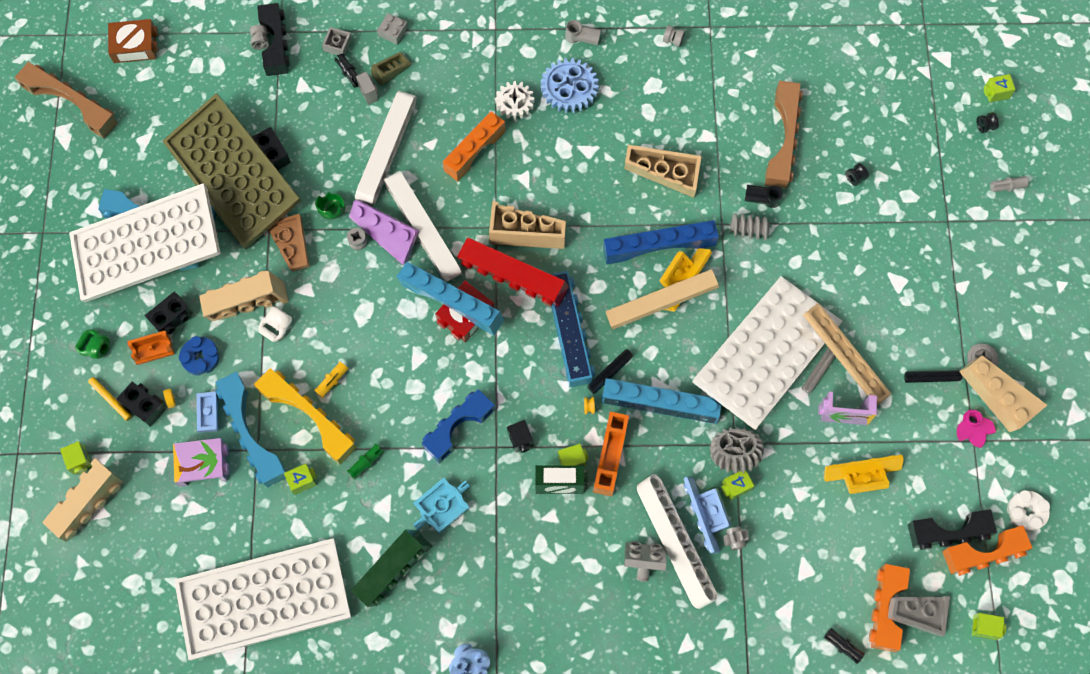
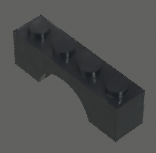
M279 3L257 5L260 25L267 27L268 32L274 35V41L271 46L262 51L263 68L266 76L288 74L287 66H290L289 55H286V51H289L288 42L284 40V36L287 35L286 26L283 25L282 21L285 20L284 9H280Z
M991 509L971 512L966 516L963 527L957 531H948L941 528L933 518L914 520L908 524L913 548L920 547V550H928L932 548V545L938 544L940 547H948L952 545V542H959V544L971 543L972 539H979V542L991 540V536L997 533Z

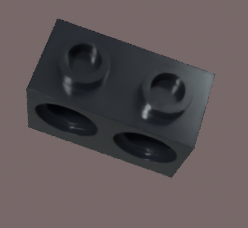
M271 127L252 136L278 170L291 163L287 152Z
M174 291L144 316L158 332L166 331L170 335L178 325L188 321L193 312ZM177 307H181L180 311L174 312ZM166 319L164 324L159 325L161 320Z
M132 381L116 399L151 427L166 410L162 405L164 401L155 394L150 396L147 393L149 389L143 384L139 383L137 385ZM135 394H139L136 400H132ZM153 405V409L146 412L147 407Z

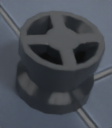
M990 112L986 116L980 115L976 119L977 127L981 133H986L990 129L996 130L999 127V121L994 112Z
M861 163L855 164L853 169H848L845 172L847 180L853 186H857L861 180H866L869 177L867 169Z

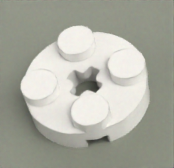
M1025 490L1013 496L1008 502L1007 513L1011 518V523L1015 527L1023 525L1026 532L1043 527L1049 519L1050 505L1038 493ZM1024 507H1030L1033 514L1027 516Z

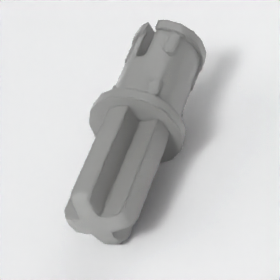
M1026 176L1019 178L1007 177L1005 180L993 181L990 183V190L993 192L1005 190L1011 192L1014 189L1027 188L1028 179Z

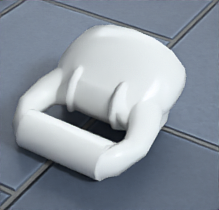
M273 306L268 311L267 316L260 322L259 333L272 342H277L285 335L286 329L289 328L292 322V317L276 306ZM268 323V325L279 331V335L277 336L265 328L264 325Z

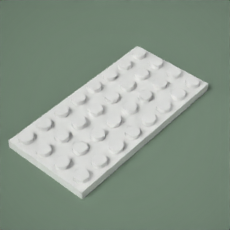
M204 183L69 232L80 299L85 303L221 254L208 189Z
M780 277L692 382L756 430L825 344L803 316L817 302L786 279ZM822 306V308L826 311V313L830 316L834 323L839 327L842 323V320Z
M334 538L174 580L189 661L352 618Z

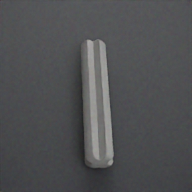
M829 347L802 386L804 392L808 394L812 392L834 359L835 355Z

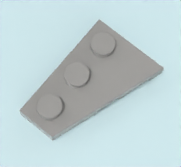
M950 596L891 598L888 619L939 637L945 636Z

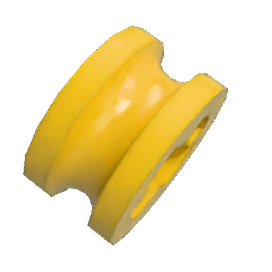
M584 397V414L588 412L595 413L594 397L590 399Z

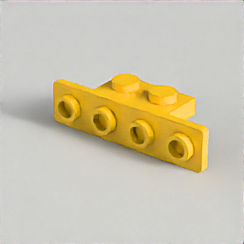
M698 248L691 260L684 252L678 251L659 282L666 288L698 275L707 263L712 251L710 249ZM680 303L664 310L674 312Z
M891 455L837 465L833 464L825 467L824 480L828 482L844 479L850 494L889 488L886 472L901 470L904 458L902 455Z

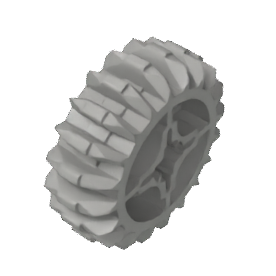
M730 427L729 430L722 429L721 433H716V436L711 441L710 452L712 460H714L716 466L720 467V470L726 468L727 473L734 471L736 474L737 471L744 473L745 470L752 471L753 467H758V464L763 459L764 448L759 434H754L753 430L748 431L746 427L744 429L739 427L732 429Z

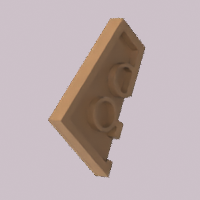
M296 214L281 218L269 229V232L289 269L293 272L310 267L302 216Z

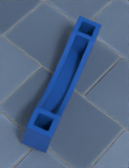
M715 220L606 238L604 239L603 250L606 264L625 262L642 254L663 249L713 247L717 245L719 236Z

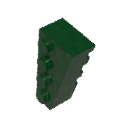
M405 529L351 591L367 607H377L385 599L384 595L388 591H392L398 585V581L408 574L412 567L433 546L417 530Z

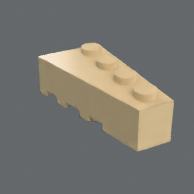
M628 145L624 169L694 198L701 156Z
M492 201L489 228L490 244L564 249L566 221L545 215L538 216L531 211H520L513 206L507 205L506 207L499 205V202Z
M261 271L255 276L244 277L239 282L225 284L222 288L208 290L206 294L199 296L203 317L212 322L237 316L238 311L249 313L254 311V307L265 306V308L272 307L274 302L281 301L282 304L289 302L284 281L269 271Z
M984 356L973 359L959 371L1009 432L1023 427L1047 406V404Z
M96 458L90 463L93 467L89 472L84 471L80 475V483L67 491L66 500L58 502L42 522L59 539L65 542L76 535L78 528L82 524L84 525L89 522L92 517L91 515L96 510L101 509L106 504V500L119 491L120 485L123 483L122 480Z

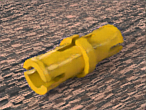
M339 361L336 367L324 376L325 379L314 391L324 398L334 385H338L339 379L349 368Z

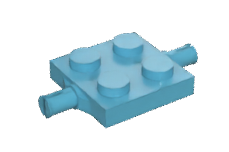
M442 478L413 503L422 516L413 526L419 530L427 523L433 526L438 534L443 532L470 509L461 495L470 487L469 484L464 481L455 488L445 478Z

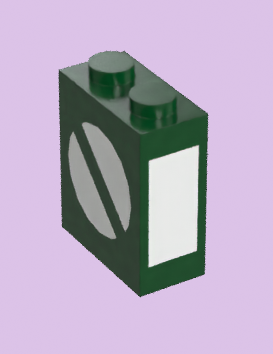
M535 465L536 494H583L584 488H587L588 472H584V466Z

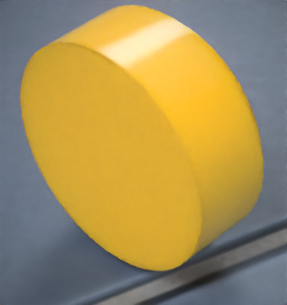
M172 389L163 390L168 409L176 407Z

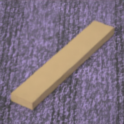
M711 269L605 312L613 330L719 288V284Z
M819 303L803 314L867 396H877V405H879L891 395V392Z

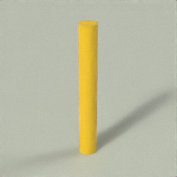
M95 377L89 379L88 383L126 421L132 418V415Z

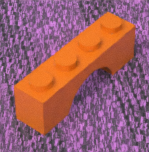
M490 111L443 160L444 172L458 182L470 170L477 154L486 145L494 144L505 133V121Z
M611 411L609 413L593 493L613 496L629 415Z
M1022 525L998 534V543L993 552H979L973 549L967 542L949 547L942 552L950 573H958L961 576L970 573L971 568L977 567L978 570L990 567L989 563L996 561V564H1001L1009 561L1008 557L1015 556V559L1027 556V551L1033 548Z
M885 564L877 571L876 580L879 581V586L874 593V601H877L876 609H873L871 621H874L873 629L869 633L871 648L890 652L900 651L903 630L891 619H888L890 599L893 595L908 589L909 568Z

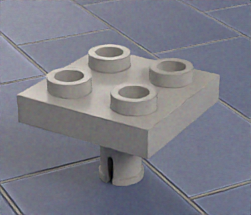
M637 541L625 542L624 567L638 568L636 579L642 582L649 581L650 569L666 571V550L664 546L657 543L646 545Z

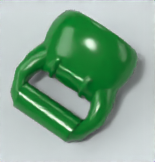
M86 330L79 338L75 349L80 355L100 359L107 353L110 339L96 330ZM89 337H90L91 339L89 340L88 344L86 345L85 350H82L83 347L85 346L87 340H88Z

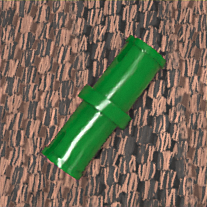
M375 443L368 452L358 457L359 460L347 470V473L351 474L350 476L356 480L365 469L372 467V463L384 451L380 450V447Z

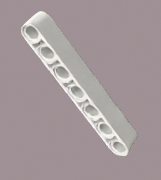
M402 91L396 93L356 190V200L371 205L376 203L384 184L383 179L388 174L414 110L417 99L416 95Z
M398 171L383 179L408 224L419 230L417 238L443 281L448 282L461 275L462 272L403 174Z
M652 474L637 485V492L692 605L697 609H701L717 599V592L662 480L657 475Z

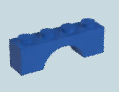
M479 389L475 393L473 391L469 393L465 398L466 401L461 406L457 405L447 419L444 418L437 424L438 428L436 430L428 432L424 436L423 448L439 464L453 451L451 435L460 423L465 421L483 423L495 411V405Z

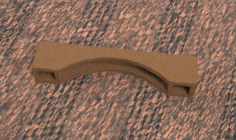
M27 62L14 77L22 88L33 95H55L71 101L81 110L84 122L90 131L103 139L118 123L114 118L115 114L110 109H103L94 99L90 101L84 93L79 90L77 92L74 91L67 82H60L54 74H47L38 64L33 65Z
M778 82L774 106L779 111L783 120L785 140L780 151L768 163L764 186H778L786 189L788 183H792L793 172L790 170L791 166H794L795 155H792L797 146V139H794V136L798 133L799 123H796V119L799 118L801 112L798 102H801L803 91H800V83Z

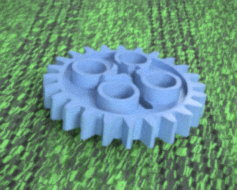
M565 58L564 63L558 59L557 65L551 63V69L546 68V73L542 74V96L546 98L547 104L552 102V108L558 106L559 112L562 108L565 109V113L569 109L575 113V108H578L581 112L582 106L588 108V102L593 103V99L597 97L599 80L596 79L597 74L592 73V67L587 69V62L581 65L580 59L577 63L574 62V58L570 62Z

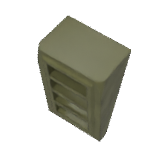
M400 51L372 65L371 75L380 85H383L410 67L411 62Z

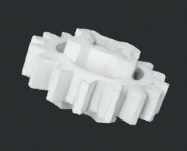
M516 81L513 82V85L507 82V87L501 86V92H496V108L500 110L501 115L506 113L507 119L510 116H513L514 120H516L517 116L523 119L524 113L529 115V109L533 110V91H529V86L523 87V82L519 85L516 84Z

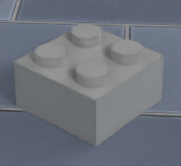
M387 13L377 29L378 36L398 45L408 29L407 21Z
M330 27L322 44L323 51L335 55L341 53L345 55L352 40L351 33Z
M367 72L357 75L359 89L367 104L378 101L377 87L373 84L371 76Z

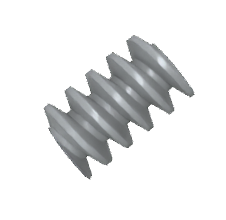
M733 213L729 234L733 231L736 237L741 232V236L744 238L746 233H748L749 239L756 234L757 240L763 235L764 241H766L770 221L767 222V218L763 217L760 222L759 216L752 220L751 215H748L745 220L744 214H741L738 218L737 213Z

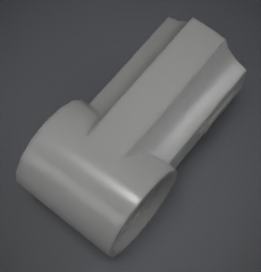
M571 20L566 25L565 39L569 43L580 41L598 46L601 29L583 26L579 21Z

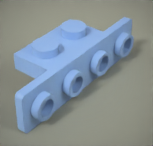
M684 477V489L690 495L692 501L690 505L693 512L697 514V525L704 534L705 547L712 554L720 553L714 533L731 527V523L719 490L715 488L699 494L694 478Z

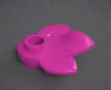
M977 410L965 412L963 421L958 424L956 429L959 441L969 439L970 443L978 448L983 447L986 441V434L996 433L993 422L983 418L982 414ZM973 417L975 423H972L969 418Z

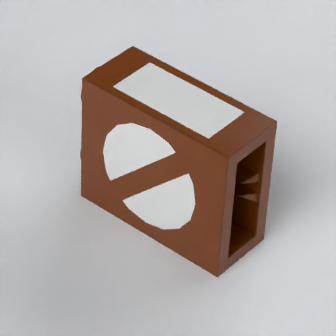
M151 19L108 23V54L113 63L156 59V52H159L158 42L156 41V36H158L157 26H154Z

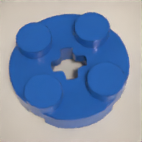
M194 336L181 348L179 360L183 368L192 375L197 376L210 373L218 365V349L210 339ZM203 352L202 355L204 356V358H199L198 360H195V355L197 353Z

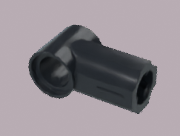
M747 185L745 201L766 204L770 208H776L781 203L783 191L778 186H770L768 188ZM776 195L778 198L772 199L769 196Z

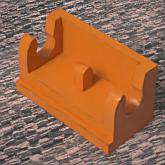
M166 331L127 341L128 347L132 351L131 357L136 362V365L175 355L171 337Z

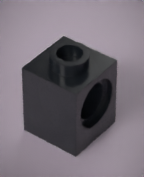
M525 420L507 426V433L515 453L519 451L524 453L532 449L534 440Z

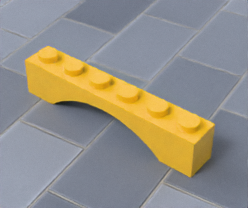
M271 368L254 383L256 389L270 402L292 405L309 415L319 428L325 452L341 465L356 449L353 443L355 439L347 432L344 435L340 431L341 427L334 420L330 422L325 418L327 414L321 408L315 409L312 406L313 401L306 395L302 397L298 393L299 389L292 382L288 384L284 381L286 377L280 371L274 372Z

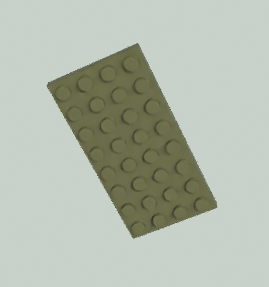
M217 93L162 141L194 184L197 186L204 183L207 186L211 206H213L216 213L245 249L302 201Z

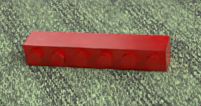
M468 237L457 255L461 265L465 268H475L479 274L485 277L490 275L494 281L500 284L505 282L515 291L521 289L525 291L527 296L533 299L538 297L542 299L541 302L548 306L553 304L559 307L569 288L564 280Z

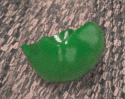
M328 192L324 197L318 196L315 201L318 213L323 218L329 220L341 216L346 208L344 199L339 194Z

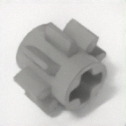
M740 526L726 530L727 535L723 537L725 546H731V550L746 547L745 542L749 540L747 530L742 531Z

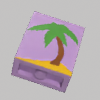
M828 392L826 397L822 399V403H819L818 414L821 415V421L868 425L877 415V396L869 395L861 404L860 409L833 407V392Z
M221 438L173 444L174 482L181 487L187 486L189 481L214 478L227 481V475L230 473L229 464L226 463V456L229 454L228 445Z

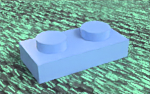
M196 393L198 433L218 431L217 393Z

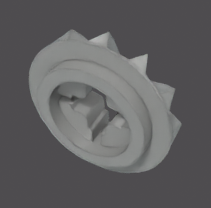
M976 344L971 347L967 354V363L983 354L994 365H998L997 352L987 344Z

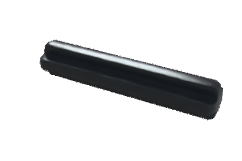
M625 349L588 385L589 391L595 394L605 385L606 378L611 379L633 357V354L628 349Z
M960 370L907 371L904 373V381L906 383L961 381L963 376L959 372Z

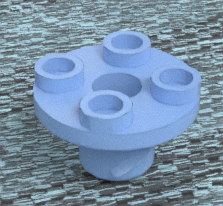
M462 644L456 648L454 652L455 658L449 665L450 674L488 673L487 669L490 665V659L484 650L473 649L471 644Z

